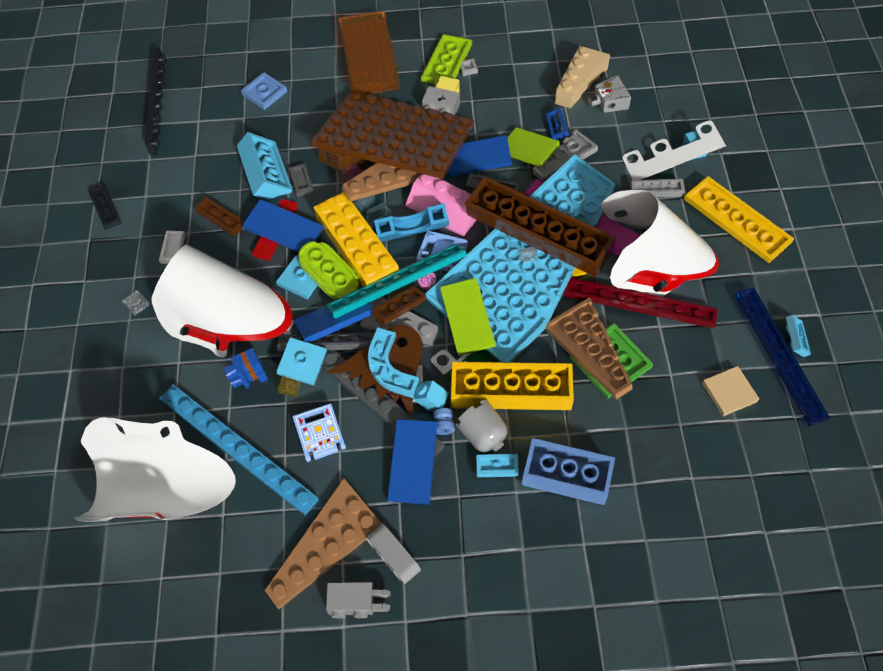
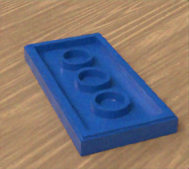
M507 135L464 143L444 178L512 165Z
M261 199L242 225L243 229L297 252H300L301 247L306 243L316 241L323 230V225Z
M369 302L334 319L327 306H324L293 321L304 342L310 343L371 316L374 307Z
M397 420L388 502L430 505L438 429L437 422Z

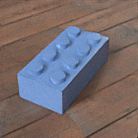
M532 438L522 485L605 505L615 457Z

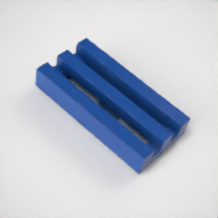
M559 107L546 113L552 139H562L563 135L569 136L562 108ZM558 112H559L560 120H561V123H562L563 131H561V127H560V124H559V120H558V116H557V113H558ZM552 115H553V117H554L555 124H556V128H557V132H558V133H556V134H555L554 127H553V123H552V119H551V116H552Z

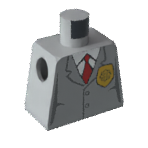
M618 75L597 84L594 95L588 97L589 105L591 107L599 105L604 113L629 109L631 96Z

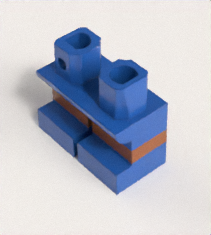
M253 348L231 357L233 363L223 367L233 388L244 384L247 389L250 386V382L258 378L261 383L268 380Z

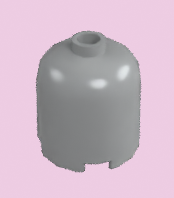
M487 399L480 401L481 406L476 409L472 406L459 417L461 423H456V426L478 451H497L504 445L503 441L508 432L507 426Z

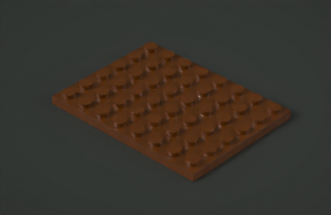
M351 91L311 140V145L443 179L474 127V120L468 117L455 116L451 113H440L435 109L425 110L421 106H413L405 102H396L388 98H379L374 95Z

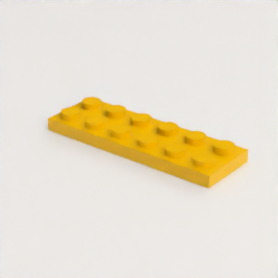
M709 176L684 197L686 202L768 263L776 258L794 240L792 236Z

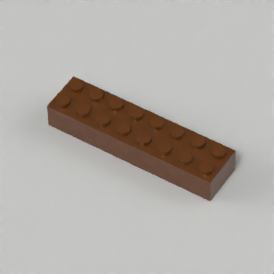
M485 176L465 203L468 216L594 277H597L614 250L615 236Z

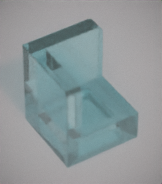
M384 202L366 211L367 221L374 232L377 233L374 220L393 216V213Z

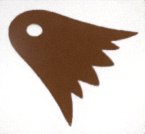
M398 325L386 329L396 333L395 341L389 353V363L400 372L416 376L423 350L420 335L408 326ZM398 338H406L408 341L405 347L397 346L396 341ZM371 342L353 357L326 372L344 373L352 371L348 379L362 375L359 389L370 387L376 383V393L379 399L389 392V390L376 381L371 373L368 362ZM392 392L394 402L401 396L407 411L413 416V398Z

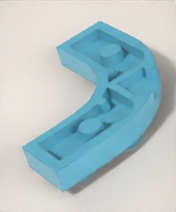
M377 327L368 352V362L373 377L385 389L414 398L420 378L393 368L389 363V353L395 341L396 333Z

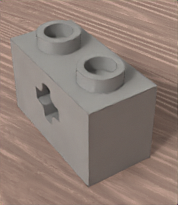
M428 86L422 100L423 108L425 110L435 109L440 113L456 115L460 106V93Z

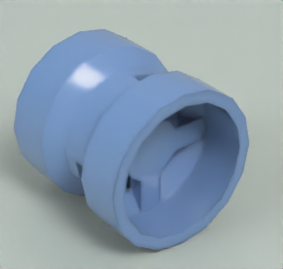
M441 408L433 412L434 420L438 423L437 434L447 435L455 431L454 423L452 422L453 410Z

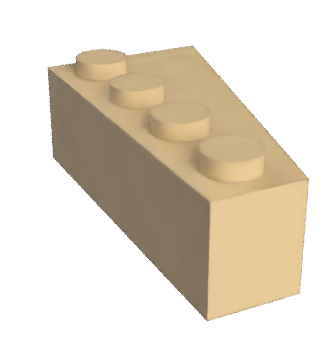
M579 46L556 89L555 104L571 108L582 97L584 91L588 90L595 80L597 81L600 75L608 69L610 54Z

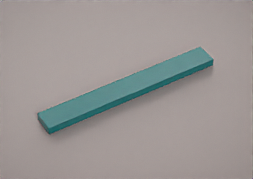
M456 243L327 304V309L336 319L464 258L467 255L466 251Z

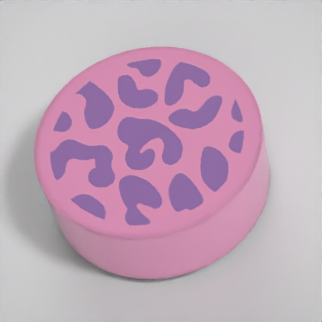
M434 273L418 279V285L423 290H430L436 284Z

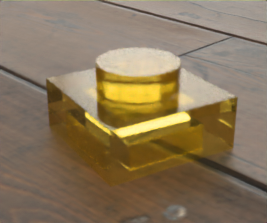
M282 376L278 393L297 397L302 382Z

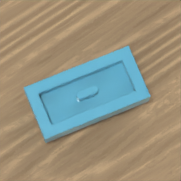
M793 314L786 317V330L791 337V349L803 357L811 355L803 321Z
M518 454L476 455L477 477L519 476Z

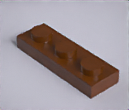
M205 197L194 208L196 213L233 237L243 229L242 225L245 221L208 197Z
M413 285L373 308L371 315L382 325H386L425 302L426 295Z

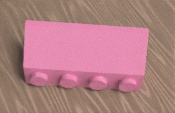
M421 174L416 179L405 204L406 208L415 213H420L427 207L445 203L450 225L445 228L462 237H465L477 222L476 219L468 216L465 203L471 196L470 193L437 177Z

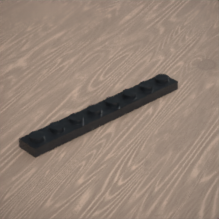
M160 48L153 49L145 145L150 155H157V148L160 146L158 135L161 134L159 123L162 121L160 111L163 109L161 99L164 97L162 87H164L163 75H165L164 64H166L165 54H162Z

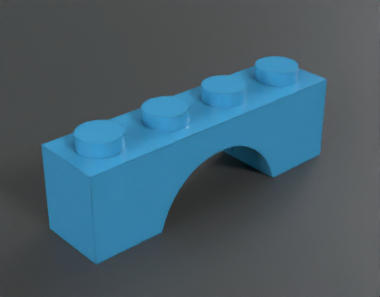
M445 203L427 207L424 211L410 216H390L374 220L377 236L381 242L450 226Z

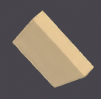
M738 366L707 378L702 382V385L722 416L752 405L759 400V397Z

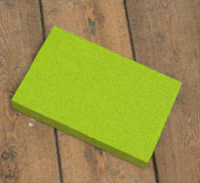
M517 127L507 137L512 158L538 167H542L560 146L558 140Z

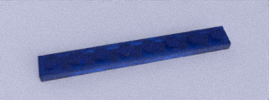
M752 287L737 292L735 297L808 426L811 427L828 421L830 416L755 288Z

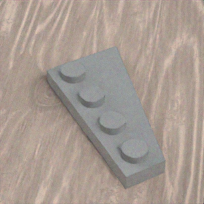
M575 129L572 132V136L563 140V144L555 150L542 167L535 166L533 168V174L542 182H545L574 154L583 160L597 152L598 146Z
M380 297L370 303L375 308L387 301V299ZM410 311L386 325H382L372 315L361 321V327L375 331L377 327L385 330L398 325L411 327L420 335L423 344L433 346L438 333V326Z

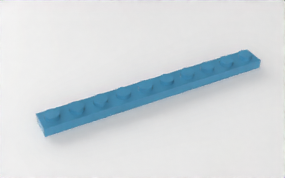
M174 384L159 398L162 403L303 515L306 516L319 501L316 495Z

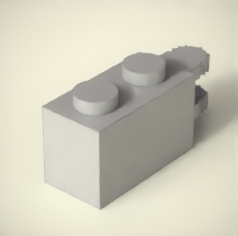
M372 582L328 583L326 611L329 615H332V618L336 619L345 618V615H354L355 618H367L368 615H373V612H387L390 610V605L385 603L374 604V598H387L390 596V591L374 590Z

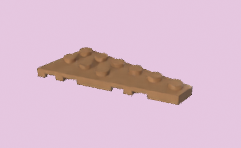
M376 163L344 183L342 190L351 202L412 185L421 173Z
M590 297L548 322L545 331L615 399L633 389L631 380L624 366H622L617 352L613 348L612 342L598 317L596 309L592 305Z
M345 479L342 480L265 589V592L278 609L366 541L365 537L381 524Z

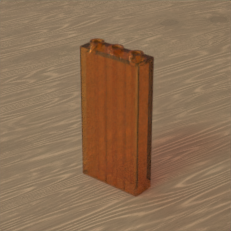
M385 11L339 18L351 91L373 94L400 89Z

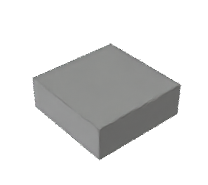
M474 58L462 61L460 66L462 76L478 73Z

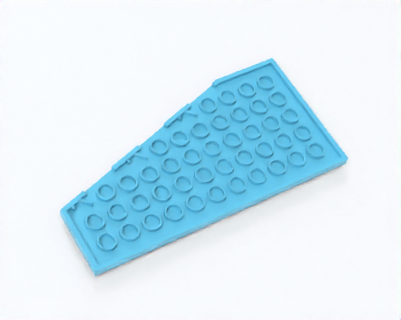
M574 154L529 197L596 227L603 213L600 205L603 200L612 195L616 183ZM494 229L425 294L426 300L448 318L440 287L477 278L496 347L485 350L500 363H511L545 330L575 267Z

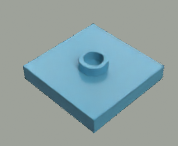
M297 255L276 281L277 286L307 300L318 286L301 268Z
M290 337L277 369V374L314 386L327 349Z

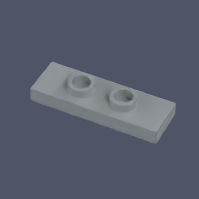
M683 179L630 181L629 184L630 190H646L656 197H683L686 193Z

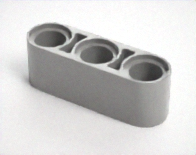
M383 523L365 537L371 547L403 585L421 571L416 561Z

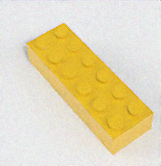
M344 192L313 207L316 220L319 224L323 225V230L345 262L354 270L363 287L399 271L398 264Z
M452 362V408L469 409L474 406L476 409L482 405L480 401L487 399L494 409L572 410L574 401L572 364Z

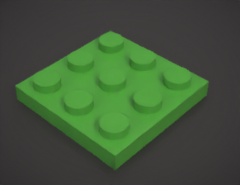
M615 323L606 329L613 348L617 352L622 366H624L631 382L653 367V363ZM569 355V358L578 366V368L588 377V379L598 388V390L607 399H609L612 395L598 381H596L571 355Z

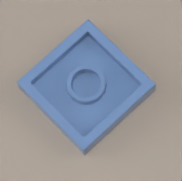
M264 72L243 88L241 92L244 97L265 110L287 92V88Z

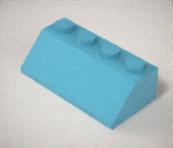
M247 132L238 143L237 148L253 196L268 200L291 193L293 189L276 142Z

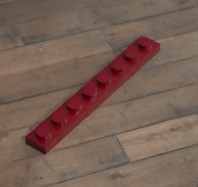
M570 278L564 291V296L584 301L590 297L591 301L597 304L713 329L716 326L718 309L575 278Z

